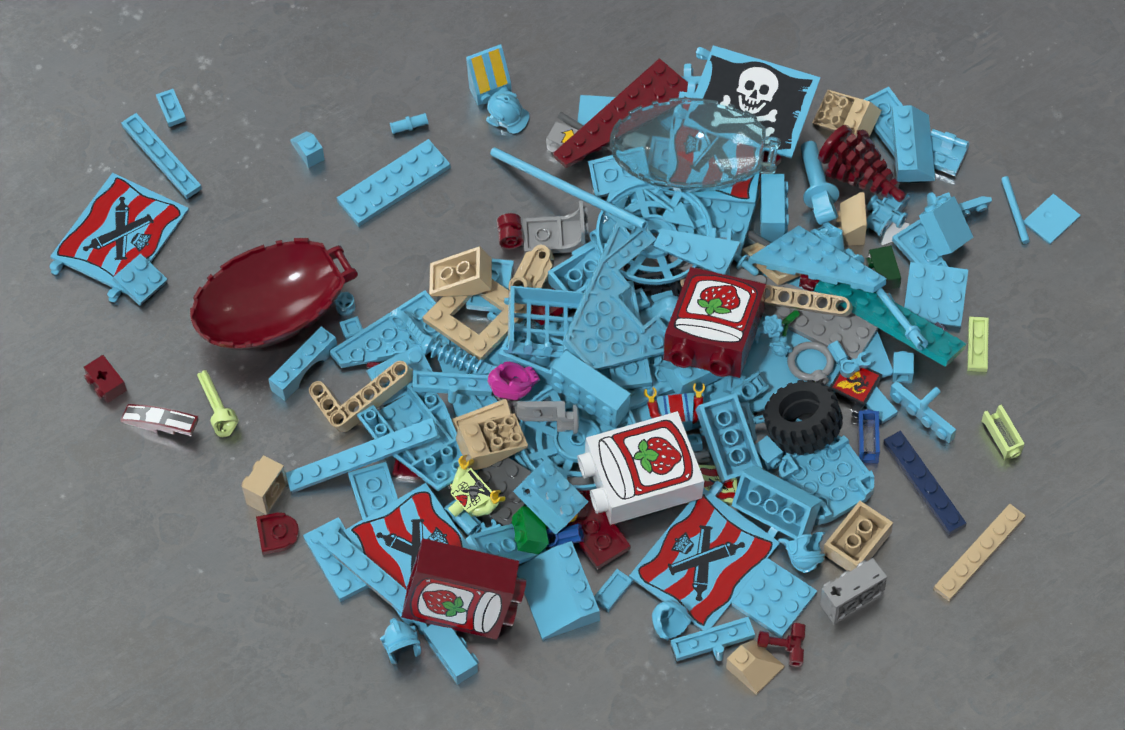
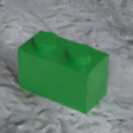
M522 506L512 516L518 551L539 555L549 544L546 526L529 507Z

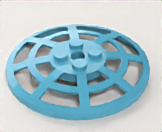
M664 181L637 182L617 191L607 201L615 205L624 197L636 193L638 203L629 207L626 211L634 213L640 210L641 218L648 221L647 229L659 235L661 228L694 234V230L705 226L706 236L711 237L712 235L710 217L704 205L691 192L673 183ZM659 188L663 191L674 193L670 203H666L668 206L674 209L682 197L696 208L701 219L692 222L695 228L687 226L675 228L673 223L663 221L671 212L656 201H646L643 191L645 189L655 190ZM658 207L666 210L663 216L650 215L648 208ZM601 210L596 225V239L601 254L606 245L602 241V228L606 216L616 223L619 221L626 229L631 231V234L639 228ZM655 241L644 249L635 261L631 260L627 263L631 265L627 272L619 270L623 277L648 285L672 283L686 277L689 272L688 269L679 275L672 276L670 269L680 265L683 260L678 258L676 261L667 264L664 256L668 254L654 248ZM646 258L657 259L660 267L643 266L642 263ZM638 269L646 272L662 271L665 279H645L636 277L634 274Z
M550 386L537 394L531 401H543L548 397H551L552 401H561L558 392ZM565 403V412L567 409H573V405H577L578 409H584L578 403ZM585 409L582 417L579 416L578 433L574 435L573 430L557 432V427L553 429L545 426L548 421H540L539 423L536 421L520 420L519 425L523 434L525 426L537 430L536 446L538 452L527 454L525 449L520 452L532 471L535 469L532 461L539 459L544 461L547 459L566 479L568 476L583 477L581 472L570 470L573 462L578 463L577 455L585 453L586 438L617 429V426L613 428L610 425L603 424L598 427L590 420L591 414L587 413ZM630 409L618 425L625 421L628 422V425L636 423ZM542 433L554 437L553 447L543 449ZM574 436H580L583 439V441L580 443L573 442L572 438ZM559 454L565 459L563 468L554 464L548 457ZM595 483L573 485L578 491L597 488Z

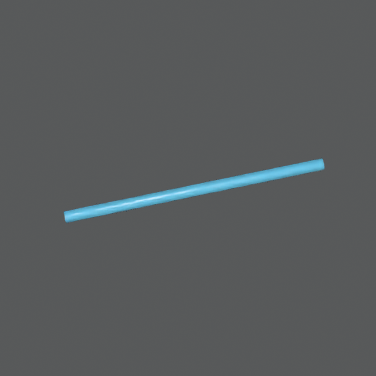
M496 147L492 148L490 152L491 156L642 230L648 227V221Z

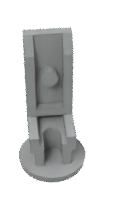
M565 401L517 402V419L522 421H557V432L573 430V435L578 433L579 411L577 405H573L572 412H565Z

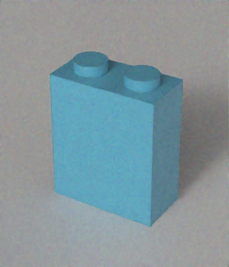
M943 196L936 199V204L933 203L924 208L925 211L919 215L938 257L954 252L973 238L955 196L949 198Z

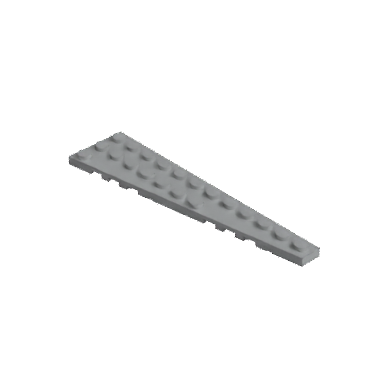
M670 254L664 256L667 264L678 259ZM683 261L673 269H681L685 272L693 264ZM730 266V276L760 282L766 285L808 291L787 283L777 285L769 277L760 274L754 276L745 269L741 268L738 270L736 266ZM766 290L765 299L770 297V290ZM784 293L781 296V302L789 300V293ZM803 296L800 299V305L808 303V296ZM822 299L819 302V308L827 306V299ZM765 304L762 316L777 315L778 319L783 320L797 309ZM838 305V310H839V311H844V310H845V308H843L842 306ZM797 310L800 316L790 323L788 327L789 330L812 342L821 343L826 347L838 340L850 360L858 358V355L865 351L879 329L852 312L846 317L804 310Z

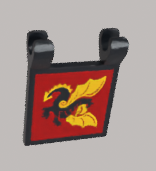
M859 368L860 370L849 378L843 377L839 371L830 386L835 395H841L856 403L852 408V416L858 418L859 411H863L864 406L882 377V374L870 368Z

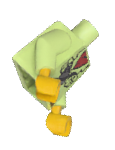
M467 454L463 455L458 460L459 467L450 492L457 501L448 509L455 517L464 510L471 517L491 514L499 502L505 501V496L498 497L501 490L491 491L473 469L468 468V466L474 464V460L470 459L466 462Z

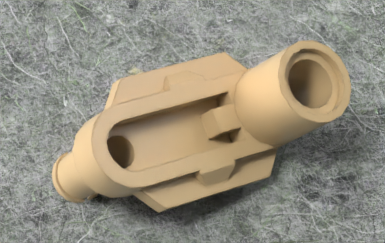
M537 245L532 251L526 252L514 277L509 282V290L511 286H520L521 284H524V287L543 288L548 279V271L553 268L551 259L554 260L552 251L547 246Z

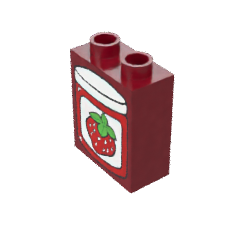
M690 267L665 332L663 360L669 361L681 368L690 366L707 370L719 377L729 375L740 378L764 312L766 284Z
M422 538L407 585L401 617L497 640L503 624L513 626L518 603L521 604L524 596L526 579L517 577L518 560Z

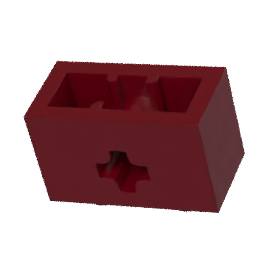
M104 355L84 366L86 373L84 378L89 385L93 384L95 386L94 390L100 399L104 398L109 403L127 391L125 382Z

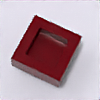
M801 274L799 287L808 291H814L816 284L821 280L809 279L808 275Z

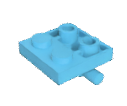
M932 129L930 136H932L934 169L956 176L968 151L969 141L960 139L957 135L947 131L944 133Z

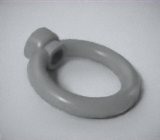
M812 341L796 345L787 358L790 372L803 381L814 380L815 383L821 382L826 385L829 381L827 376L834 367V358L828 348L821 343ZM814 349L824 354L827 363L823 370H816L812 374H807L797 368L795 358L803 350Z

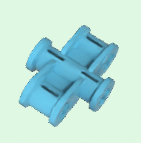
M907 194L902 202H897L893 196L889 198L884 197L883 200H880L877 195H874L867 205V210H873V212L866 219V229H872L881 237L892 222L896 224L897 228H901L908 217V213H902L901 211L907 206L911 196Z

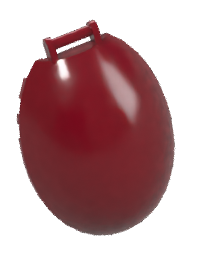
M294 238V241L290 242L278 240L276 244L267 247L263 244L230 259L220 266L221 269L216 274H210L207 277L208 281L203 287L199 286L193 297V306L190 308L192 325L201 338L219 347L232 350H249L271 346L297 335L320 319L334 304L344 284L354 280L358 276V272L355 268L351 267L343 254V248L339 245L326 250L323 243L310 241L309 238ZM336 258L345 270L340 273L333 261Z

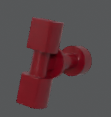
M793 623L791 635H788L787 639L769 636L767 631H759L757 646L767 648L769 644L785 647V651L790 652L789 665L801 667L804 660V649L801 648V642L805 639L806 625Z

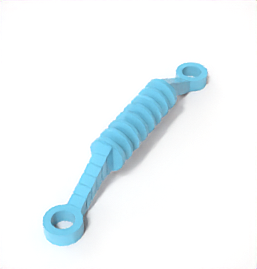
M395 309L389 316L390 321L394 325L401 328L406 327L415 342L419 344L423 354L427 355L432 351L431 358L439 354L438 361H442L445 357V364L448 365L452 360V367L455 368L459 364V371L466 367V374L473 370V374L489 375L497 367L484 362L482 359L476 363L475 356L469 360V353L462 357V350L455 354L456 348L452 346L448 350L449 345L447 343L441 347V340L434 344L435 338L422 333L411 318L401 310Z

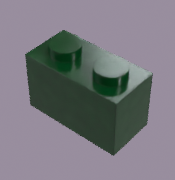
M892 246L870 249L868 258H866V266L887 278L886 285L882 287L883 290L900 288L901 274Z

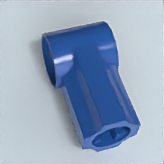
M580 524L563 527L556 535L550 529L546 530L549 543L547 547L549 548L570 541L573 544L584 542V531ZM553 535H555L556 540L554 543L551 544L550 539Z

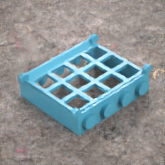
M511 286L509 297L504 298V303L508 305V347H503V352L506 354L513 353L558 358L566 350L570 352L564 344L563 346L552 345L549 342V335L563 336L564 339L568 330V322L571 323L573 319L568 318V308L577 309L584 292ZM514 303L527 304V314L514 313ZM531 305L545 306V315L531 314ZM549 306L562 307L563 317L549 316ZM514 318H525L526 328L514 327ZM531 319L545 320V330L531 329ZM549 321L563 322V331L549 330ZM514 332L526 333L525 343L514 342ZM531 334L545 335V344H535L530 341Z

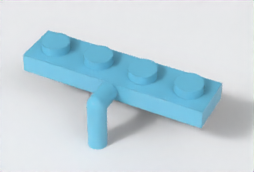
M413 371L412 392L447 393L448 402L451 404L455 403L457 394L491 396L492 390L487 382L488 375Z
M898 381L892 384L890 396L896 403H900L909 414L919 418L925 427H930L935 431L940 439L946 440L948 443L955 439L956 429L928 407V404L941 393L937 387L920 400Z
M745 617L671 640V646L677 661L713 651L717 661H722L724 658V647L755 638V633L749 617Z

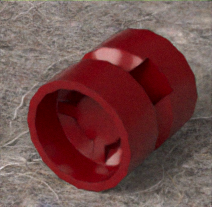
M515 213L499 216L497 218L499 245L505 249L520 247L524 243L521 217Z

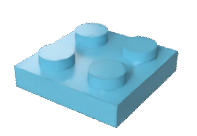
M139 254L113 277V281L139 306L166 284L168 280L142 254Z

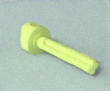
M203 370L197 376L214 411L210 419L211 425L217 436L228 437L232 434L239 419L233 409L223 406L206 370Z

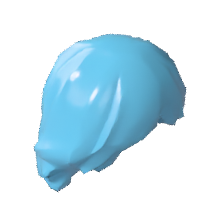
M669 295L655 301L650 310L652 318L657 315L665 326L668 327L679 297Z
M663 601L655 607L652 613V622L656 633L660 638L667 641L676 638L677 635H681L691 623L687 608L675 601Z

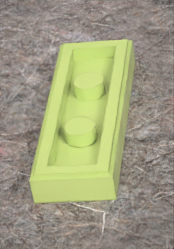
M969 317L967 371L987 372L989 318Z

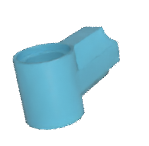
M456 499L444 507L452 522H456L468 536L479 532L481 522L476 516L471 517L464 510L455 517L448 508L457 501Z

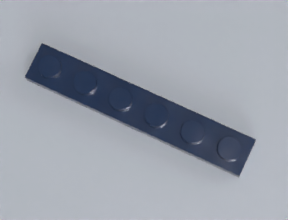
M900 430L885 438L884 445L947 534L951 535L966 527V521Z

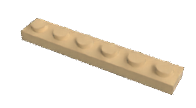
M1009 504L939 580L933 590L950 602L1024 521L1026 515Z

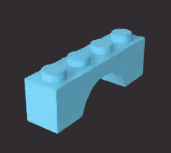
M321 326L268 379L271 391L286 401L299 388L300 381L306 371L316 362L326 361L331 356L330 350L337 346L336 337Z

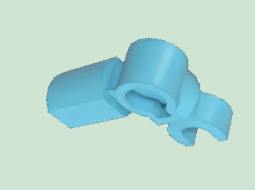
M838 340L827 347L836 363L840 364V373L845 378L852 377L855 372L860 370L859 368L871 366V360L867 362L861 360L866 357V352L860 353L856 359L848 360L849 357Z

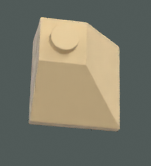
M755 639L740 645L727 658L726 669L756 695L785 668L765 648L758 647Z

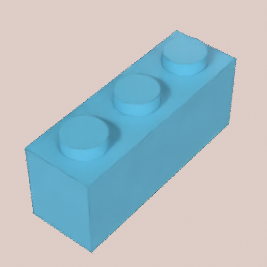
M431 624L423 629L424 638L457 685L476 674L479 661L474 653L470 654L468 652L465 640L462 637L458 638L456 635L457 631L452 628Z

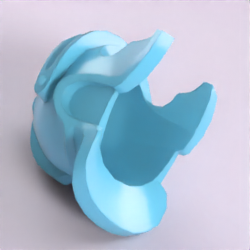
M502 90L494 93L489 99L487 108L491 115L487 116L486 121L496 127H505L509 133L516 134L526 126L529 120V112L522 108L515 93Z
M816 532L812 535L804 534L795 539L791 537L778 539V542L786 546L785 549H787L790 561L798 571L803 573L811 572L817 568L816 565L818 563H822L825 559V553H822V549L819 546L825 532Z
M397 618L391 619L390 625L385 630V635L380 638L391 663L397 664L393 651L412 644L415 656H419L421 654V643L418 640L416 626H409L405 622L397 621Z

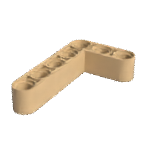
M397 361L343 404L340 403L332 390L320 381H315L310 385L309 393L330 424L340 432H347L360 422L357 414L372 405L377 409L413 379V369L404 361ZM405 369V373L400 375V372ZM390 381V384L385 387V384ZM323 389L322 394L318 396L320 390ZM375 393L374 397L369 400L370 396ZM333 404V407L328 410L329 406ZM359 406V409L354 412V409ZM344 418L343 422L339 424L340 419Z

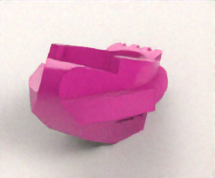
M507 361L489 373L487 382L496 397L520 401L540 381V378L532 367L523 368L519 364Z

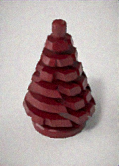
M842 125L823 144L818 159L821 163L828 164L826 176L832 179L837 178L838 181L843 183L848 182L849 185L856 187V184H859L860 189H870V192L876 195L882 192L881 196L885 198L893 196L897 202H902L905 199V192L898 189L899 182L896 178H893V173L890 168H887L886 161L884 159L880 161L881 154L875 148L873 141L869 139V134L866 130H857L856 137L850 126Z

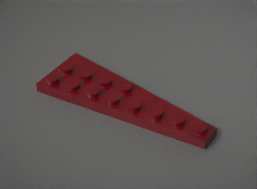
M659 58L553 153V157L565 168H568L585 159V156L601 150L603 146L611 142L618 141V138L623 135L630 134L651 123L656 117L662 114L665 115L669 113V110L678 106L679 93L687 92L688 82Z

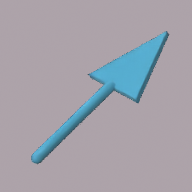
M647 189L644 190V193L671 212L663 220L664 222L695 228L682 201L673 209Z

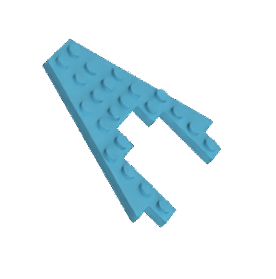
M619 221L614 225L562 343L575 357L595 370L664 354V339L667 329L665 324L656 315L643 326L618 297L631 286L620 274L619 270L656 240L647 228L645 230L639 228L633 234H630Z

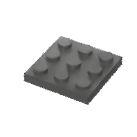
M508 457L487 468L480 469L477 475L491 491L501 490L498 497L505 496V501L499 502L493 512L486 516L494 519L502 526L512 524V516L522 506H527L513 491L531 471Z

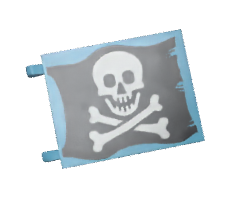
M714 45L711 52L705 48L698 47L696 57L701 60H707L689 110L676 106L674 116L685 119L683 126L792 158L821 77Z

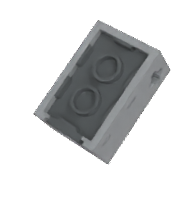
M873 558L868 561L864 560L852 571L847 570L837 580H831L824 584L821 592L820 606L833 624L882 596L885 593L887 576Z

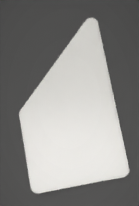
M892 222L885 232L881 245L892 242V236L907 228L909 223L905 222L901 228H897L896 224Z

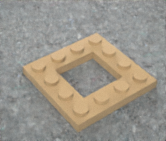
M491 279V290L478 294L502 311L480 334H477L453 317L473 295L443 296L422 317L423 322L470 355L475 356L476 359L484 360L508 336V305L504 303V298L509 297L510 291ZM514 303V313L527 314V304ZM514 318V323L519 324L524 318Z

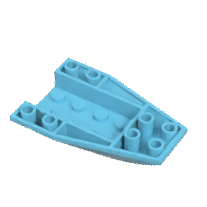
M412 383L407 385L408 394L378 411L372 405L357 414L358 419L374 439L433 418L440 438L395 454L393 457L437 491L453 483L459 467L458 460L462 454L456 441L457 432L445 403L437 393L412 392Z

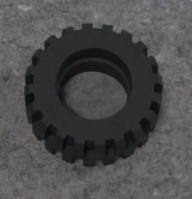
M798 380L794 384L792 382L788 383L786 387L779 388L776 394L773 393L769 398L770 401H767L763 417L770 438L782 451H786L788 454H813L818 449L820 451L823 450L827 444L830 445L834 441V437L837 438L843 425V415L835 393L829 386H825L821 382L815 383L814 380H808L807 382ZM815 413L804 421L791 422L802 414Z

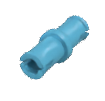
M426 113L410 118L407 116L405 117L406 119L390 123L392 133L395 134L405 130L412 131L413 128L428 125L429 123Z

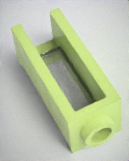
M1002 404L998 406L996 413L992 415L985 411L981 422L986 425L1003 454L1004 460L1010 457H1018L1022 453L1024 442Z

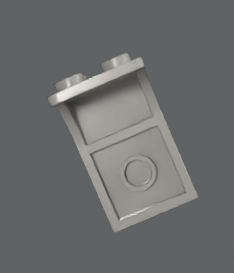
M579 200L578 210L570 215L523 218L524 254L532 251L537 245L547 246L552 253H568L589 242L587 206H583V200Z

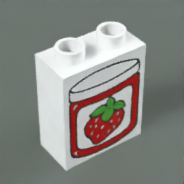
M678 411L587 437L585 453L577 455L578 465L583 478L593 476L597 487L590 490L594 510L597 514L606 512L610 525L702 498L704 479Z

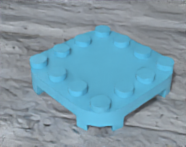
M838 435L837 438L834 437V441L830 445L827 444L823 450L820 451L818 449L813 454H786L779 466L778 476L780 479L822 500L814 523L816 526L837 519L851 511L859 501L865 503L874 493V474L872 470L869 471L849 445V439L844 435Z

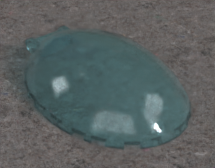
M669 98L670 102L658 103L657 100L653 101L650 106L644 108L639 106L629 111V115L623 120L619 119L610 135V149L613 158L630 175L657 188L690 193L726 189L750 179L757 173L774 174L777 168L775 165L777 148L780 147L781 143L777 137L766 136V128L757 120V116L747 110L742 112L735 109V105L728 104V106L718 104V101L701 98ZM765 148H770L768 162H763Z

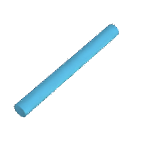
M1005 176L1001 180L1022 243L1027 244L1030 240L1009 177Z

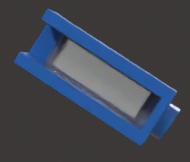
M869 409L859 411L858 447L859 458L863 463H879V411Z

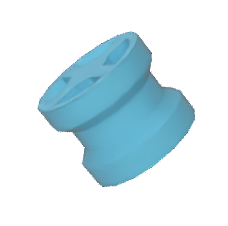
M341 292L335 301L336 309L340 315L349 316L356 309L354 297L349 292Z

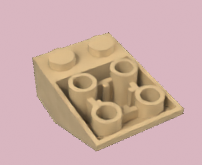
M827 89L812 123L831 132H834L842 125H848L856 137L857 130L862 129L866 130L870 137L882 110L870 101Z
M515 414L458 426L456 441L462 456L467 454L466 462L470 459L474 460V464L468 466L469 469L487 468L528 447Z

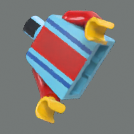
M696 383L693 385L696 396H694V393L656 396L657 391L654 387H652L653 395L648 396L647 389H645L644 396L649 399L647 404L650 417L653 419L678 411L685 431L692 430V425L699 420L695 409L703 404L704 401L702 392L705 390L704 383L701 391L695 389Z

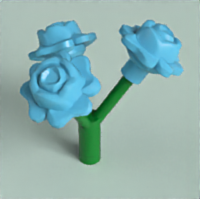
M794 310L783 320L778 319L777 315L765 316L762 326H759L754 338L755 343H759V338L763 333H768L770 338L780 336L779 341L770 343L769 346L773 349V354L785 357L787 353L793 351L786 343L789 324L799 317L800 313Z

